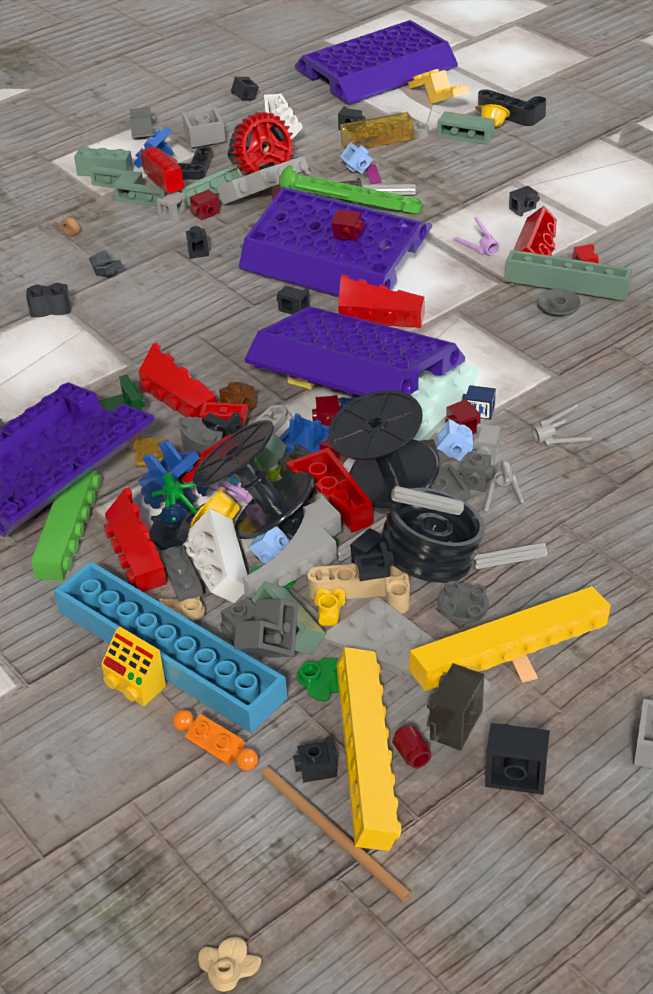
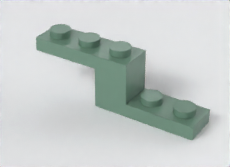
M92 166L89 169L92 185L114 188L115 199L119 202L157 207V199H163L168 195L160 187L144 185L142 172Z

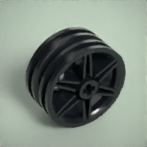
M431 488L409 489L461 500L464 502L463 512L460 515H455L392 500L379 538V547L380 542H385L387 550H392L394 567L417 579L436 583L457 581L465 577L471 569L485 530L484 522L479 513L464 500L447 492Z

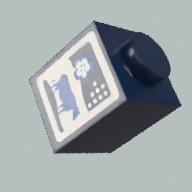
M469 385L467 394L463 393L462 400L466 399L481 414V419L491 420L495 409L496 388Z

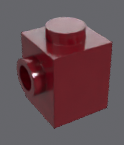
M209 189L190 196V212L201 221L219 214V197Z
M341 209L337 210L331 222L334 238L357 241L360 233H363L365 226L364 221H362L361 212Z
M338 395L315 397L316 409H312L313 422L319 420L322 425L330 426L332 419L339 411Z
M465 399L446 407L445 423L450 419L459 425L467 426L472 431V434L477 433V425L481 422V414Z

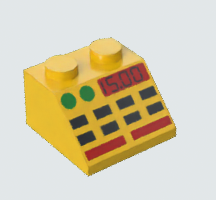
M122 627L116 629L101 664L104 675L103 680L109 688L117 689L128 700L136 701L145 706L166 687L160 650Z

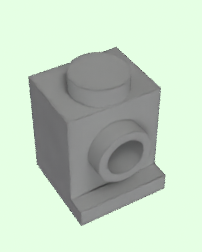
M175 191L169 193L163 199H157L159 217L174 221L186 212L185 194Z
M485 424L477 425V436L474 438L473 450H477L476 453L491 455V462L496 461L499 451L501 427Z

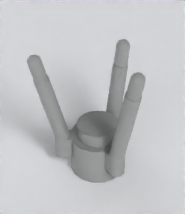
M577 404L547 420L540 421V424L532 427L535 441L538 444L544 442L546 446L559 443L591 441L592 438H552L556 435L555 428L565 424L566 420L552 422L577 409Z
M506 461L497 463L493 479L490 480L483 509L484 512H487L496 483L500 486L512 484L521 504L524 503L516 476L513 475L512 466Z

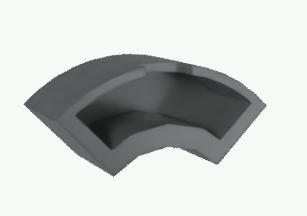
M150 107L130 109L132 138L153 136L156 133L155 113H151Z
M202 417L179 418L182 447L185 452L196 451L198 455L223 439V433L207 428L202 422Z

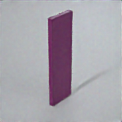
M376 164L369 165L366 168L370 183H382Z

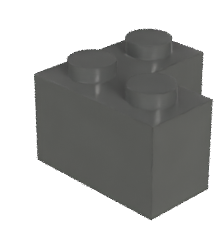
M282 598L256 600L255 621L236 622L234 649L268 658L294 657L298 603Z

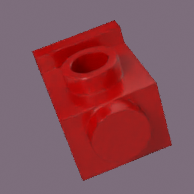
M593 244L574 247L573 260L599 263V257L594 253Z

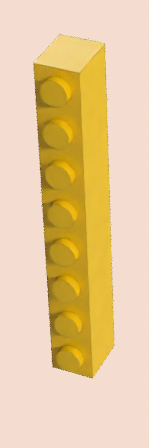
M591 586L410 650L408 670L424 691L441 687L444 684L465 678L482 670L490 669L501 663L512 661L515 658L534 653L542 648L556 645L564 640L602 628L607 625L611 605Z
M344 647L336 666L355 847L389 851L394 841L400 837L401 823L397 821L396 814L398 799L394 796L393 791L395 775L391 773L390 768L392 752L388 750L387 744L389 729L385 727L384 721L386 707L382 705L383 685L379 682L380 664L377 663L376 652Z

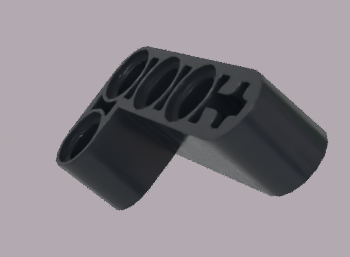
M483 89L478 92V106L493 104L509 110L510 115L505 120L523 126H533L546 117L545 97L535 96L528 101H524L489 89Z

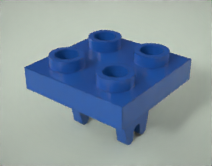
M167 126L162 131L160 129L157 130L152 136L154 139L150 137L144 143V148L156 147L172 156L174 152L165 142V139L172 130ZM143 148L135 155L137 159L133 164L137 168L142 165L140 152L145 151Z
M295 413V419H290V426L279 439L287 446L285 453L300 458L319 451V443L321 441L324 442L328 438L329 427L322 425L319 420L313 422L301 418V414Z
M169 440L161 441L158 445L164 458L159 462L153 454L143 456L149 471L138 482L141 487L147 486V483L150 481L163 487L165 485L163 475L166 473H171L174 480L178 481V477L181 474L193 469V464L199 459L196 451L178 453Z

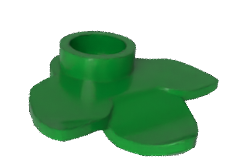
M323 658L317 663L305 662L300 666L297 671V681L306 687L307 694L311 698L326 702L330 699V693H339L336 666L338 659Z

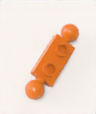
M186 709L179 710L174 714V727L181 732L187 731L184 737L194 745L228 766H231L235 759L237 766L243 771H251L257 766V753L250 748L242 749L246 742L237 735L202 714H199L196 720L194 715Z

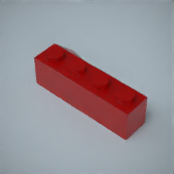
M148 147L145 151L140 152L144 173L167 194L185 189L181 167L176 159L156 147Z
M542 206L526 218L513 250L552 256V251L555 249L553 238L556 237L557 219L545 206Z
M341 274L338 312L342 315L386 326L421 328L425 314V297L402 290L397 292L389 290L387 286L380 284L379 287L367 284V281L362 279L358 281L349 279V276Z
M158 343L152 344L138 371L139 385L144 392L149 393L185 418L199 417L204 402L217 403L216 395L197 378L192 380L191 375L188 373L189 371L185 367L179 368L173 363L174 358L169 353L164 355L160 351L161 346Z
M329 447L286 462V466L293 472H307L314 477L315 483L313 487L341 514V520L351 533L373 524L372 502Z
M127 487L124 488L105 513L107 524H104L103 528L107 539L112 538L110 542L114 554L119 553L118 560L122 570L127 569L125 573L128 583L134 585L138 590L146 592L167 584L165 570L157 549L150 539L146 524L142 523L139 508L136 503L133 504L132 492Z

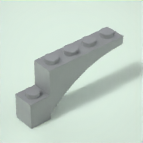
M302 156L217 186L222 203L226 204L279 185L280 174L287 166L293 165V171H296V174H310L305 157Z
M325 498L303 507L304 518L292 540L271 561L243 577L246 598L248 597L252 600L264 581L282 587L307 575L309 570L314 567L325 566L337 560L336 541L332 537L341 533V514Z

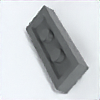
M184 546L170 547L167 550L159 551L160 559L178 602L202 596V586Z

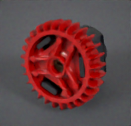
M256 112L254 115H248V118L242 119L243 123L235 126L227 153L232 164H238L236 167L242 168L241 173L247 176L259 170L290 161V157L295 156L291 153V150L296 149L291 144L295 140L290 138L293 134L288 132L290 126H284L286 121L280 120V116H275L273 113Z

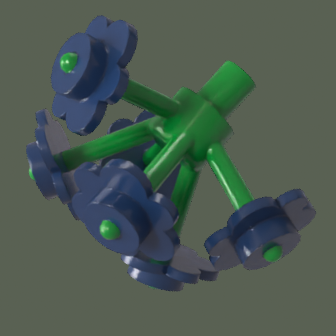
M166 473L163 475L165 482L163 488L160 484H154L152 481L148 482L147 486L142 487L141 494L144 496V503L146 505L150 504L153 509L160 507V503L164 501L162 494H166L165 507L162 508V512L157 516H151V521L154 522L158 519L165 525L170 526L173 523L179 522L182 518L186 519V514L189 511L193 513L186 521L191 522L204 505L202 504L196 509L193 502L196 501L197 497L195 494H192L193 492L190 488L196 487L198 494L204 497L210 486L199 487L193 482L180 484L174 480L171 473Z

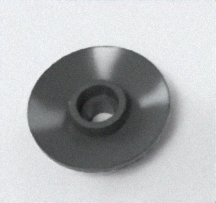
M551 289L539 296L538 304L542 310L548 313L564 315L572 313L580 307V298L570 290Z

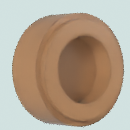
M66 217L61 221V228L67 235L73 237L80 231L78 223L73 218Z

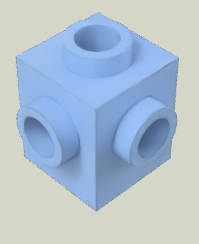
M351 142L340 155V158L347 163L346 167L352 172L357 170L361 174H363L373 160L368 155L369 151L362 145L357 147Z
M450 419L436 435L437 449L446 456L453 457L461 461L465 454L467 455V452H471L474 447L472 431L467 426L459 425Z
M276 526L266 533L255 537L248 548L262 563L266 564L278 555L291 540Z

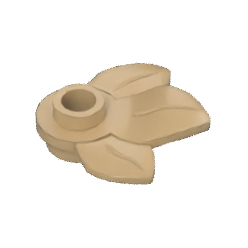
M200 596L178 602V599H159L160 603L192 622L201 619L205 614V608L200 601Z
M231 937L224 940L218 949L204 946L200 950L198 957L200 968L208 972L210 983L218 991L232 990L236 987L240 978L254 975L259 970L262 962L258 956L247 955L246 942L239 937Z

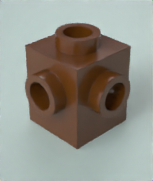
M231 382L228 386L219 389L220 403L247 404L248 410L255 408L254 386L241 382Z

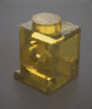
M139 437L134 441V456L137 468L147 467L143 460V456L146 454L148 456L153 454L159 462L164 458L158 443L164 441L163 437L142 439Z

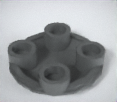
M449 581L445 584V589L441 591L437 599L438 609L441 614L456 623H473L486 615L489 609L486 589L479 584L472 585Z

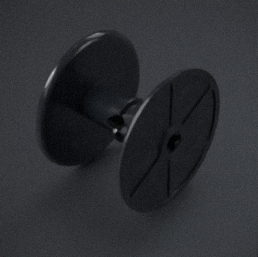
M382 390L362 395L341 408L329 426L328 437L332 447L339 454L356 459L349 474L370 499L374 508H390L392 501L391 492L395 486L408 489L430 488L439 472V459L435 451L429 445L413 439L422 424V408L414 397L401 391Z
M269 420L254 422L229 436L204 458L193 475V483L199 487L212 486L235 475L241 482L240 487L244 488L252 496L253 499L242 510L234 526L236 536L240 539L257 537L282 523L307 499L315 483L314 477L307 472L293 473L272 483L266 476L267 470L260 468L254 458L265 448L274 432L273 423Z

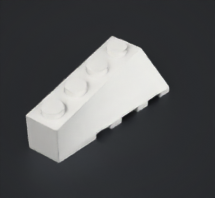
M282 94L264 95L265 112L273 113L275 116H280V120H285L284 126H290L288 132L293 133L290 136L293 139L302 129L301 122H298L297 116L293 115L291 107H288V103Z
M209 508L188 530V538L183 545L187 548L185 551L188 556L194 559V566L201 571V577L210 592L235 603L245 594L243 577L247 576L232 519Z

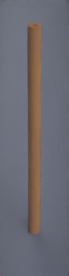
M270 767L263 770L262 776L395 896L403 903L410 899L412 893L363 849L355 847L354 841Z

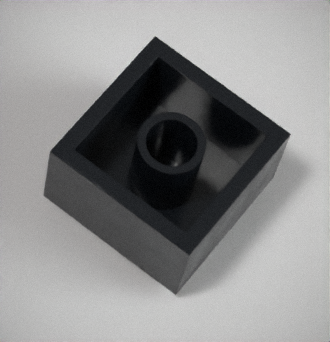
M491 723L486 751L485 787L544 795L550 730Z

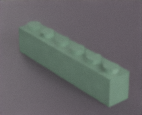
M511 250L506 259L505 281L514 284H525L550 289H566L576 294H587L594 297H605L626 301L630 291L631 268Z

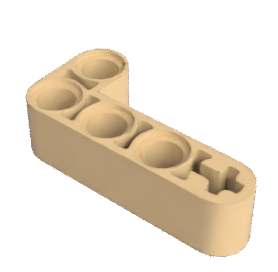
M355 564L318 566L310 569L307 574L308 591L312 599H314L317 589L323 588L333 591L339 588L345 591V599L386 596V602L401 614L407 612L410 608L409 576L394 566H390V577L359 581Z

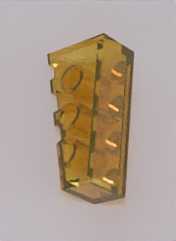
M408 112L340 124L341 144L344 149H346L350 142L357 147L362 145L364 148L371 149L374 146L390 145L391 143L406 142L407 140L414 139L413 118Z

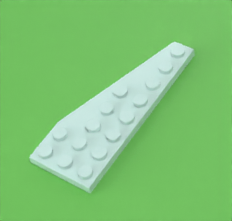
M460 364L441 376L433 375L432 372L425 370L419 373L418 390L410 394L419 402L423 413L422 424L413 438L414 440L426 442L445 424L446 407L460 402L463 393L467 394L469 385L475 386L479 376V367Z

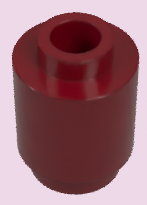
M402 726L395 732L392 743L407 765L417 769L425 766L430 761V747L415 726Z

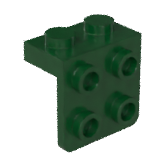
M128 374L119 376L122 394L99 400L100 407L111 412L123 404L141 411L142 407H145L142 394H138L135 381L131 382Z

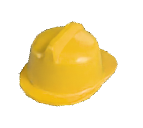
M499 105L475 106V109L481 113V117L495 119V128L502 126L505 118L510 115L509 110Z
M222 486L216 495L207 501L196 513L191 527L209 508L233 520L239 512L240 506L225 493L226 487Z

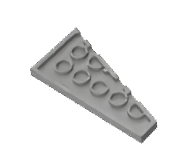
M377 596L327 630L321 644L326 646L333 644L340 647L341 652H343L344 647L376 652L377 663L380 664L381 668L401 676L405 673L413 677L408 670L410 650L435 642L436 640ZM477 672L465 678L444 684L440 687V690L443 693L472 703L490 689V681Z

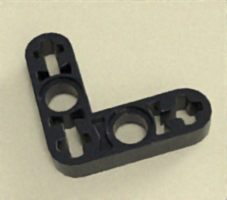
M198 147L191 163H178L181 167L183 179L200 180L206 176L213 158L211 147Z

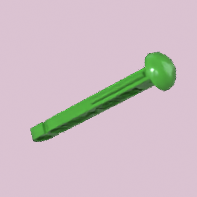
M293 165L287 166L279 177L281 189L283 187L415 214L421 212L423 205L420 199L409 196H401L399 194L296 174V171H293Z

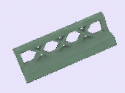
M235 164L178 192L185 194L186 207L188 208L190 206V196L208 189L214 194H219L217 186L246 176L241 173L242 168H237L238 164Z

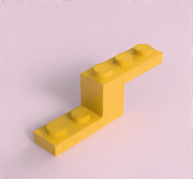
M438 69L414 76V80L408 82L410 89L425 84L430 104L469 92L468 86L461 87L458 84L450 87L445 70L439 72Z

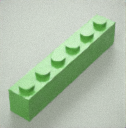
M97 469L54 500L31 560L35 579L64 581L67 571H71L73 554L78 552L79 537L84 535L85 520H89L90 506L95 503L96 489H99L101 486V475L97 474Z

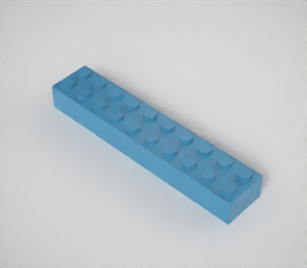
M89 562L54 590L59 613L108 644L111 643L116 629L122 627L159 649L164 676L167 681L251 734L287 700L286 679L283 675L246 653L234 649V646L93 562Z

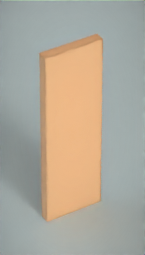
M527 655L512 660L521 682L538 678Z

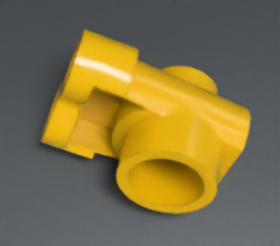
M320 588L315 591L314 603L318 606V621L321 626H335L338 624L341 606L345 604L346 593L343 589L338 588L328 591Z

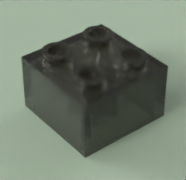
M453 663L449 671L442 674L436 693L432 692L429 696L427 708L430 709V715L427 720V726L430 727V740L461 751L483 712L484 674Z

